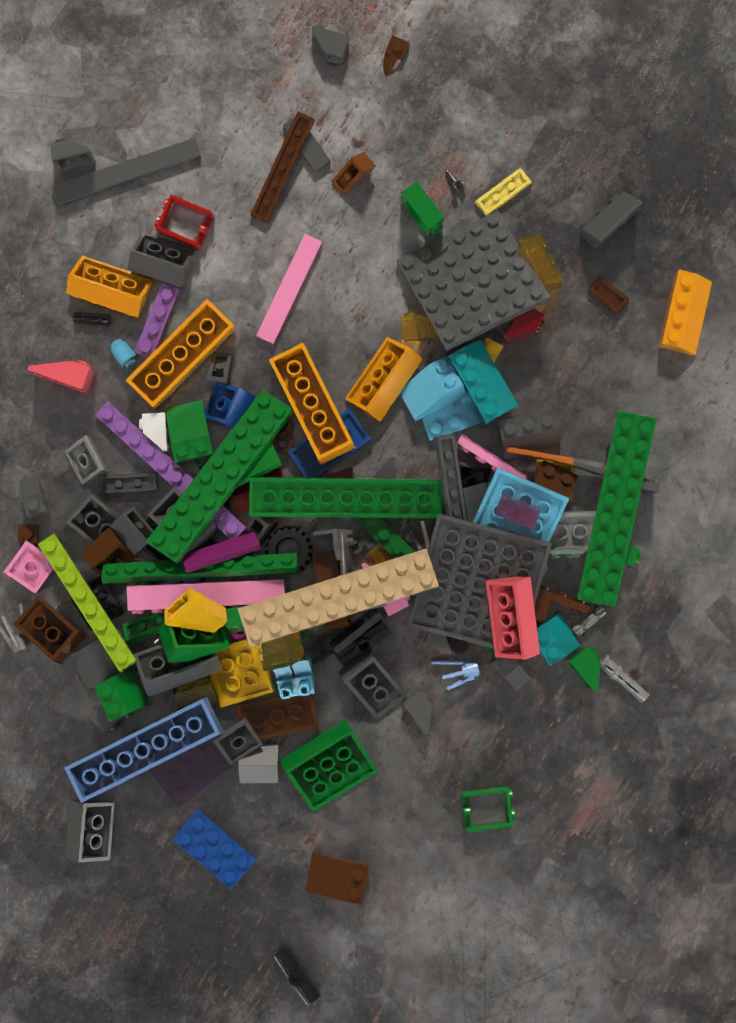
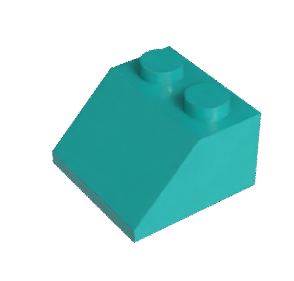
M561 613L537 626L540 654L548 666L561 660L581 646Z

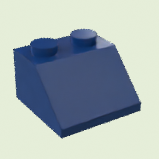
M216 382L205 410L206 418L233 429L253 403L256 395L238 387Z

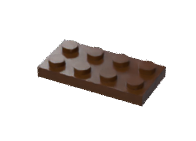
M312 694L308 696H294L289 699H280V696L236 705L239 722L247 718L261 740L319 727Z

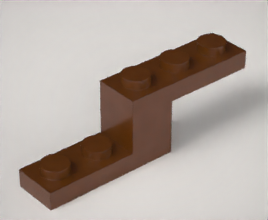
M540 585L534 606L536 621H544L550 601L584 614L588 613L590 606L585 605L586 601L577 600V598L573 601L568 599V595L557 591L554 594L549 592L550 588Z

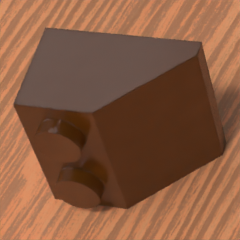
M111 528L104 531L81 552L90 568L102 575L103 564L130 563L139 557L138 554L134 555Z

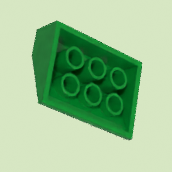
M346 719L280 760L286 774L312 812L379 772Z

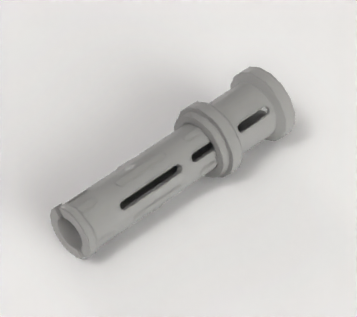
M606 654L600 660V668L609 675V679L616 680L643 703L650 694L624 673L622 666L615 664L609 658L610 656Z

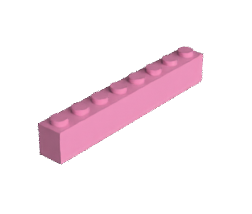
M284 579L127 586L128 611H132V614H142L144 610H152V613H161L163 609L170 606L188 588H192L222 606H230V608L242 607V605H251L285 594Z

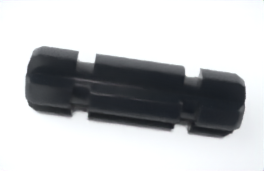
M74 312L73 321L75 323L84 322L87 324L101 323L102 325H110L111 316L109 314L100 315L99 313L87 312L82 314L81 312Z

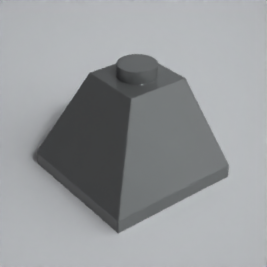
M58 139L55 143L51 144L52 161L59 171L96 162L89 147L69 139Z

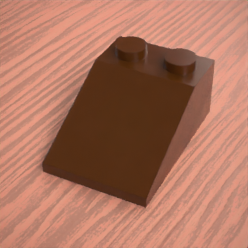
M40 595L13 624L53 662L60 665L86 637L78 627Z
M312 852L305 891L344 902L363 905L369 862Z

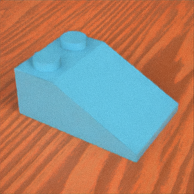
M444 356L429 364L404 386L400 395L412 417L417 421L466 396V392L448 357Z

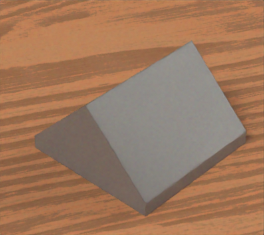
M87 435L64 451L81 485L108 472L92 439Z
M263 744L241 758L238 764L240 783H279V744Z

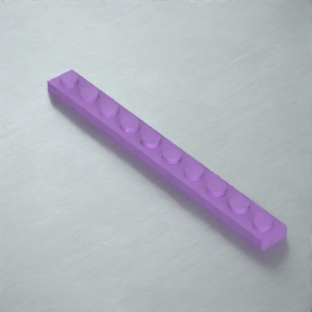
M107 401L95 414L97 418L168 483L183 494L193 481V478L110 402ZM224 506L220 508L211 520L230 539L241 536L247 529Z

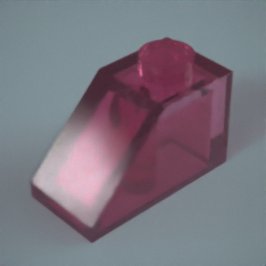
M501 495L495 514L515 524L534 529L540 509L539 506Z

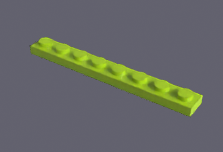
M52 534L40 542L38 545L118 670L122 672L137 662L58 537Z

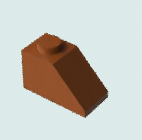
M365 152L351 157L333 178L332 183L342 195H345L363 181L376 165Z

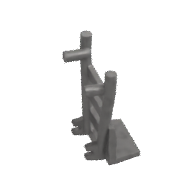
M346 529L314 531L313 535L318 539L333 538L336 559L340 562V576L353 572L350 546L357 544V541L352 538L356 536V533Z

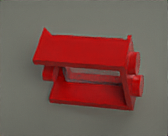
M170 195L169 199L164 201L162 215L156 219V231L200 251L215 219L213 212Z

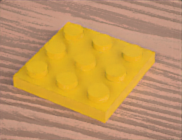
M245 639L229 644V649L217 652L222 671L211 674V678L221 708L276 691L261 644L250 647L248 640Z

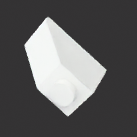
M166 413L142 414V419H139L140 430H143V433L165 453H168L169 437Z

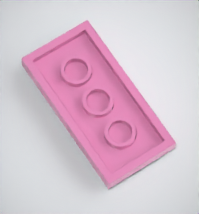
M462 434L457 441L460 444L458 448L466 453L471 451L476 455L475 459L483 464L488 462L492 465L491 469L493 471H496V468L499 467L524 479L527 478V475Z

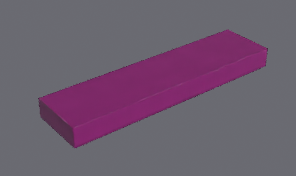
M251 532L186 553L181 561L186 573L260 550L261 546L255 533Z

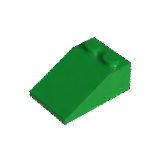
M203 400L165 408L175 463L181 464L211 457L214 449Z
M164 619L159 629L168 662H187L229 649L230 647L224 627H220L215 633L168 626L165 624Z

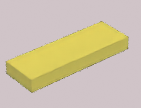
M520 167L477 199L475 203L482 213L487 216L531 185L532 182Z

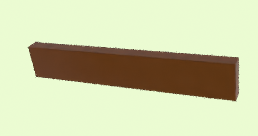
M297 111L250 216L267 224L269 223L313 127L314 118Z

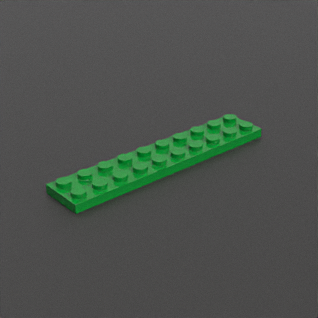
M262 390L146 540L147 544L176 564H179L294 413L293 408L265 390Z
M621 410L617 411L577 600L611 607L616 606L657 422L656 417Z
M250 477L249 517L437 518L438 513L443 514V495L440 479Z

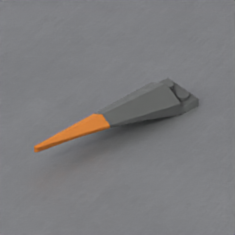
M507 447L506 450L509 453L540 458L574 467L602 478L606 463ZM644 479L641 493L654 495L659 492L660 484H655V480Z

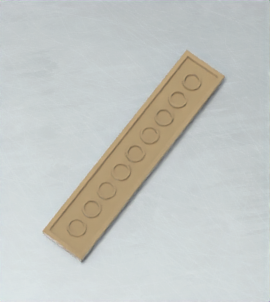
M423 549L238 608L249 646L253 647L436 588L439 584L427 549Z

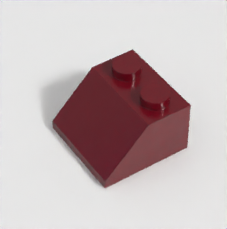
M534 308L517 316L502 342H514L531 338L534 333L538 334L545 323L542 320L545 315Z

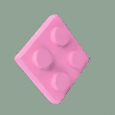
M26 540L3 572L36 594L53 571V567L42 550Z

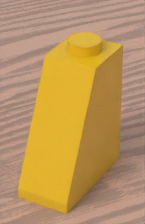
M188 588L164 610L165 624L173 627L215 633L227 622L226 608L192 588Z

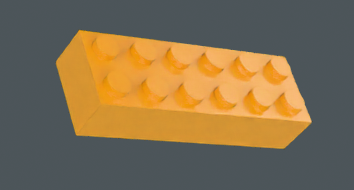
M206 299L126 381L156 410L236 328Z
M304 343L269 359L320 464L322 465L354 449L355 445Z

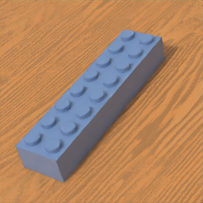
M205 697L64 769L82 803L221 734L224 730L208 698Z

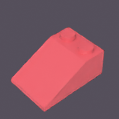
M78 360L77 363L66 361L31 365L27 368L36 376L86 394L89 393L96 374L92 370V366L81 360Z

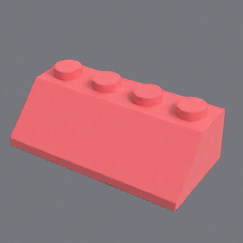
M531 577L487 580L486 588L495 657L525 660L540 654Z

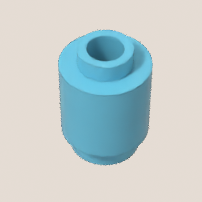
M118 339L109 346L110 353L121 367L126 366L128 368L136 362L135 358L137 355L126 341Z

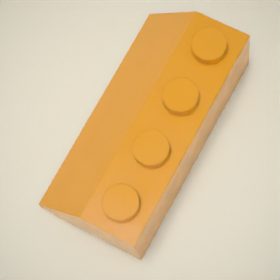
M81 256L68 275L66 294L138 318L145 307L153 279Z
M678 270L675 273L659 340V348L696 355L712 285L710 280L699 274Z
M387 337L345 400L380 422L423 359L410 347Z

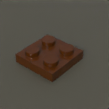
M543 460L534 483L570 498L578 475Z

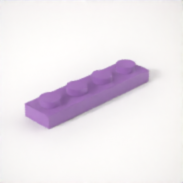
M161 283L135 348V354L148 358L158 348L180 293L179 288Z

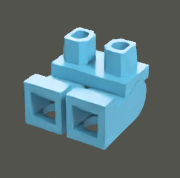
M310 651L293 654L292 660L290 655L273 657L272 669L277 679L280 699H289L290 697L300 695L308 696L315 693V678Z

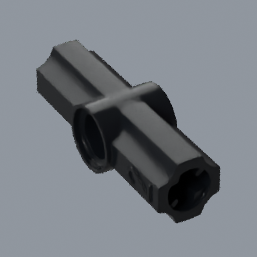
M379 620L340 653H333L344 667L358 656L369 654L373 646L390 635L391 632L384 622Z
M288 946L273 956L287 976L289 983L294 986L307 1006L321 996L306 974L305 969L299 964ZM300 972L303 977L300 980H295L292 974Z

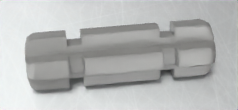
M598 606L594 613L591 612L580 621V624H576L572 628L573 632L580 636L585 632V629L587 630L594 625L598 618L605 616L606 611L603 607Z

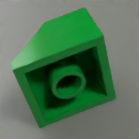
M583 646L566 659V662L590 691L596 692L598 690L601 662L598 659L600 655L593 647Z
M134 669L94 686L109 722L149 705Z

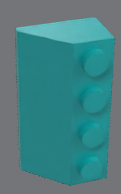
M481 340L469 344L448 356L450 363L464 385L466 393L485 425L519 407Z

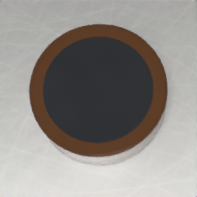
M456 638L450 640V649L456 654H463L469 648V642Z

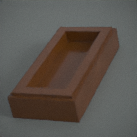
M601 276L597 278L587 291L616 314L621 311L630 299Z

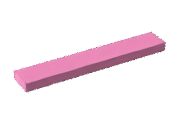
M307 234L304 235L256 337L274 345L322 245V241Z

